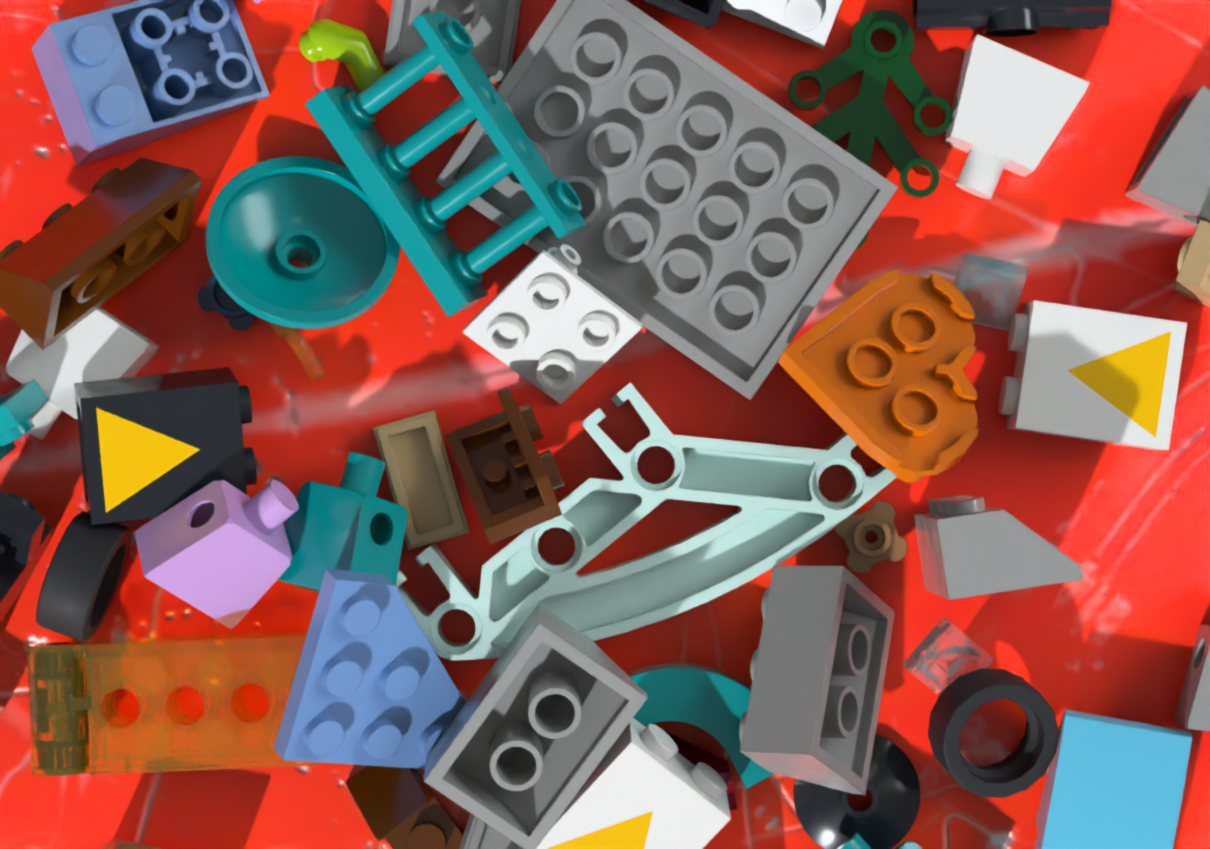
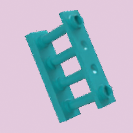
M444 12L421 14L412 21L426 43L360 93L354 90L351 91L348 85L327 88L307 101L305 105L446 315L451 317L471 308L489 295L481 284L484 271L548 225L556 237L560 239L578 232L587 224L579 213L582 210V204L574 189L564 179H556L470 50L474 45L467 30L456 18L452 16L447 17ZM441 64L462 97L396 146L390 143L387 144L374 125L376 121L375 113ZM477 118L498 150L432 199L426 196L423 197L409 177L412 173L411 166ZM513 172L534 204L468 252L462 249L458 250L445 230L447 228L446 220Z

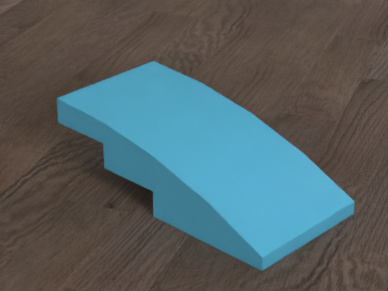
M1064 709L1059 727L1056 754L1049 766L1036 816L1038 833L1034 849H1173L1192 744L1191 732Z

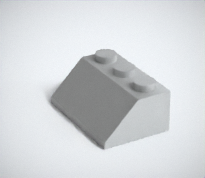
M956 495L927 500L929 512L913 514L924 588L947 600L1083 580L1082 568L1079 564L1004 509L985 506L984 497L975 498L974 496Z
M773 565L770 587L765 591L762 598L763 626L759 648L753 653L750 664L752 686L748 708L743 713L739 724L740 752L768 772L851 794L866 795L895 611L844 566Z
M538 603L426 757L424 782L522 848L536 849L647 700L648 695L590 638Z

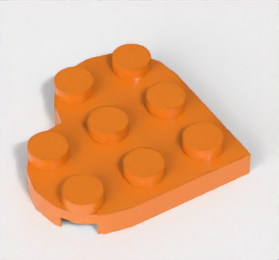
M893 269L872 279L783 350L778 363L868 456L892 471L898 479L913 483L921 480L924 476L937 475L956 465L978 436L979 429H976L978 416L974 405L978 396L975 388L963 372V369L976 351V346L973 347L976 337L972 326L975 313L960 289L940 275L932 273L929 279L915 274L898 275L899 269Z

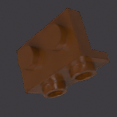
M508 386L496 391L504 411L445 435L490 544L562 515L553 491L565 486L557 464L550 450L538 454L533 442L543 439V435L529 403L517 407Z

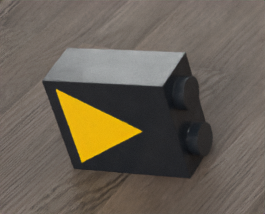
M229 367L74 383L85 507L92 525L156 518L214 480H225L246 495L247 486L256 485L257 470L254 451L252 447L243 446L242 424L252 423L250 392L247 385L239 386L238 380Z

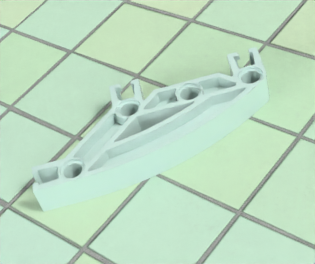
M630 382L611 398L617 407L629 400L649 430V436L639 441L630 452H623L597 425L606 417L600 408L581 422V425L623 475L621 480L590 477L558 503L562 515L526 529L482 565L479 595L475 594L435 543L420 553L415 560L421 567L429 562L449 591L450 598L441 602L433 612H428L402 586V583L407 578L401 571H398L396 587L436 654L452 661L499 658L538 603L592 641H596L670 618L713 600L772 569L773 565H779L825 535L897 477L892 471L883 466L866 476L861 465L851 457V450L857 444L846 432L823 450L674 435ZM652 446L665 448L674 459V469L671 476L661 483L653 484L645 481L640 476L637 468L640 454ZM831 465L843 466L848 470L852 478L850 492L839 501H828L819 490L818 481L820 475L825 468ZM665 499L739 507L737 511L720 521L675 543L604 569L581 575L577 574L578 570ZM559 527L567 530L575 540L576 549L569 560L555 564L547 561L540 553L539 539L544 531ZM460 609L472 616L476 631L471 640L457 644L449 641L441 631V620L447 611Z

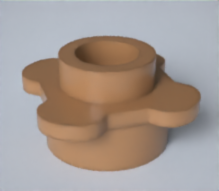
M884 501L874 502L870 510L856 515L851 514L835 526L836 534L844 538L845 546L849 552L846 559L847 565L854 572L866 573L875 563L886 559L897 562L905 556L907 542L904 538L898 536L893 522L896 511L891 504ZM874 531L877 534V540L874 543H868L865 540L867 532Z

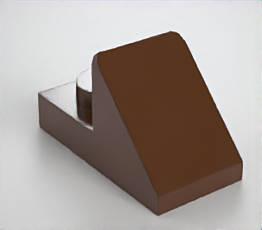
M366 766L346 781L345 784L378 842L385 838L393 849H459L464 830L431 787L424 782V778L417 769Z

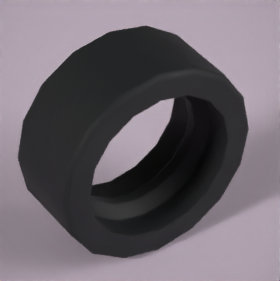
M84 511L73 518L55 550L40 591L36 608V622L41 627L81 642H87L95 634L111 604L126 563L131 539V532L127 527L117 523L92 525L88 513Z
M980 668L959 676L939 695L930 712L928 738L934 757L963 789L981 797L1005 798L1027 790L1046 773L1056 754L1059 734L1053 708L1024 678L1005 669ZM996 699H1009L1016 702L1023 709L1027 718L1025 734L1017 749L1004 760L989 766H976L968 762L961 754L959 748L960 732L968 717L981 705Z

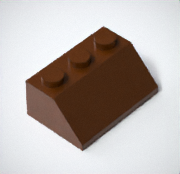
M141 157L123 171L119 168L109 170L94 184L88 197L74 207L70 203L60 206L46 219L42 226V231L25 243L22 240L13 241L0 252V308L44 350L186 241L202 179L193 170Z

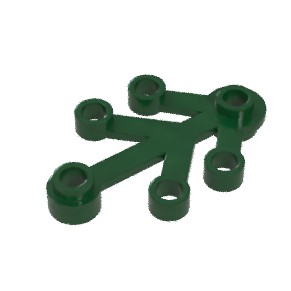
M890 10L872 11L864 15L856 23L851 34V47L815 71L803 70L793 76L788 87V98L791 104L799 110H814L823 103L828 90L863 71L858 96L811 127L832 142H836L850 132L846 151L867 166L870 165L876 138L899 173V185L902 191L911 198L922 199L929 196L936 189L939 183V172L931 161L919 157L884 104L883 99L888 76L914 110L912 122L920 134L928 137L942 134L952 121V109L945 99L933 96L909 58L914 49V34L907 20ZM880 30L889 32L894 38V48L888 52L877 51L871 44L873 33ZM802 80H812L819 88V96L810 102L802 101L795 93L796 85ZM928 105L938 107L944 115L942 125L936 128L926 126L920 117L922 108ZM915 167L925 169L930 175L929 187L924 190L912 188L907 180L909 170ZM868 232L855 251H857L864 244L868 236Z

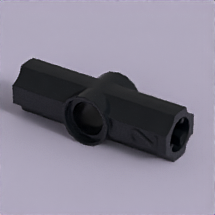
M912 0V17L914 20V31L982 30L983 35L1020 37L1038 34L1040 29H1105L1109 26L1112 0Z

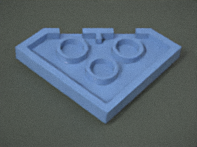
M326 569L274 744V750L283 760L425 769L426 757L466 702L396 585L386 575Z

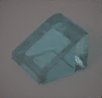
M972 253L961 255L954 286L960 289L974 309L975 318L972 323L1009 331L1012 316L1016 313L1029 267Z

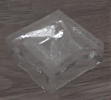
M943 616L904 661L903 665L937 695H940L959 676L980 668H988L995 659Z

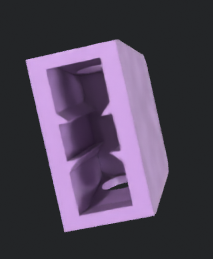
M225 480L212 481L134 532L143 576L232 629L291 564L293 556L283 522L299 509L295 496L283 483L277 480H272L252 498Z

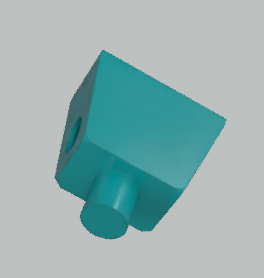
M349 452L339 487L312 481L302 485L296 498L299 509L287 519L285 524L293 558L290 566L277 579L278 581L319 593L326 569L386 575L396 585L408 515L405 507L376 497L386 462L367 455Z

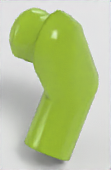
M322 19L312 22L308 30L303 32L299 38V49L307 60L316 63L328 58L345 63L359 92L385 74L367 36L361 30L329 19Z

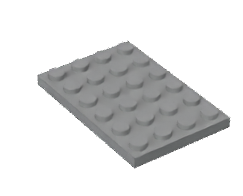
M557 0L497 89L556 179H564L574 189L582 204V210L579 213L587 224L578 232L560 239L556 237L548 225L524 244L537 253H540L542 250L547 251L551 247L559 248L563 244L571 246L581 258V263L577 266V275L641 322L645 328L749 400L758 391L778 362L783 350L790 345L899 188L627 0ZM478 119L436 180L445 189L498 150ZM511 172L468 205L500 227H503L532 206L534 202L515 174Z

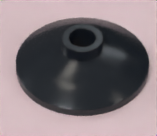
M875 734L867 789L870 791L871 798L869 803L861 809H855L848 805L847 792L795 779L793 789L794 806L802 827L810 838L824 849H837L855 833H858L871 849H891L906 836L918 814L920 785L913 764L896 744L883 736Z

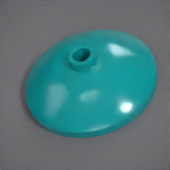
M303 156L279 157L262 161L241 171L217 195L211 207L206 228L205 245L208 261L221 287L238 305L263 320L284 327L321 329L337 326L359 317L383 297L394 278L399 261V243L349 169L319 158ZM301 260L308 267L298 268L289 264V261Z

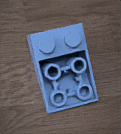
M139 0L49 24L31 47L76 166L134 150L270 96L234 0Z

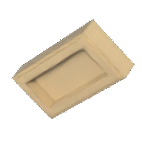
M433 410L373 428L382 461L386 462L385 472L394 503L405 507L408 515L404 534L408 550L469 533L470 528L436 411Z

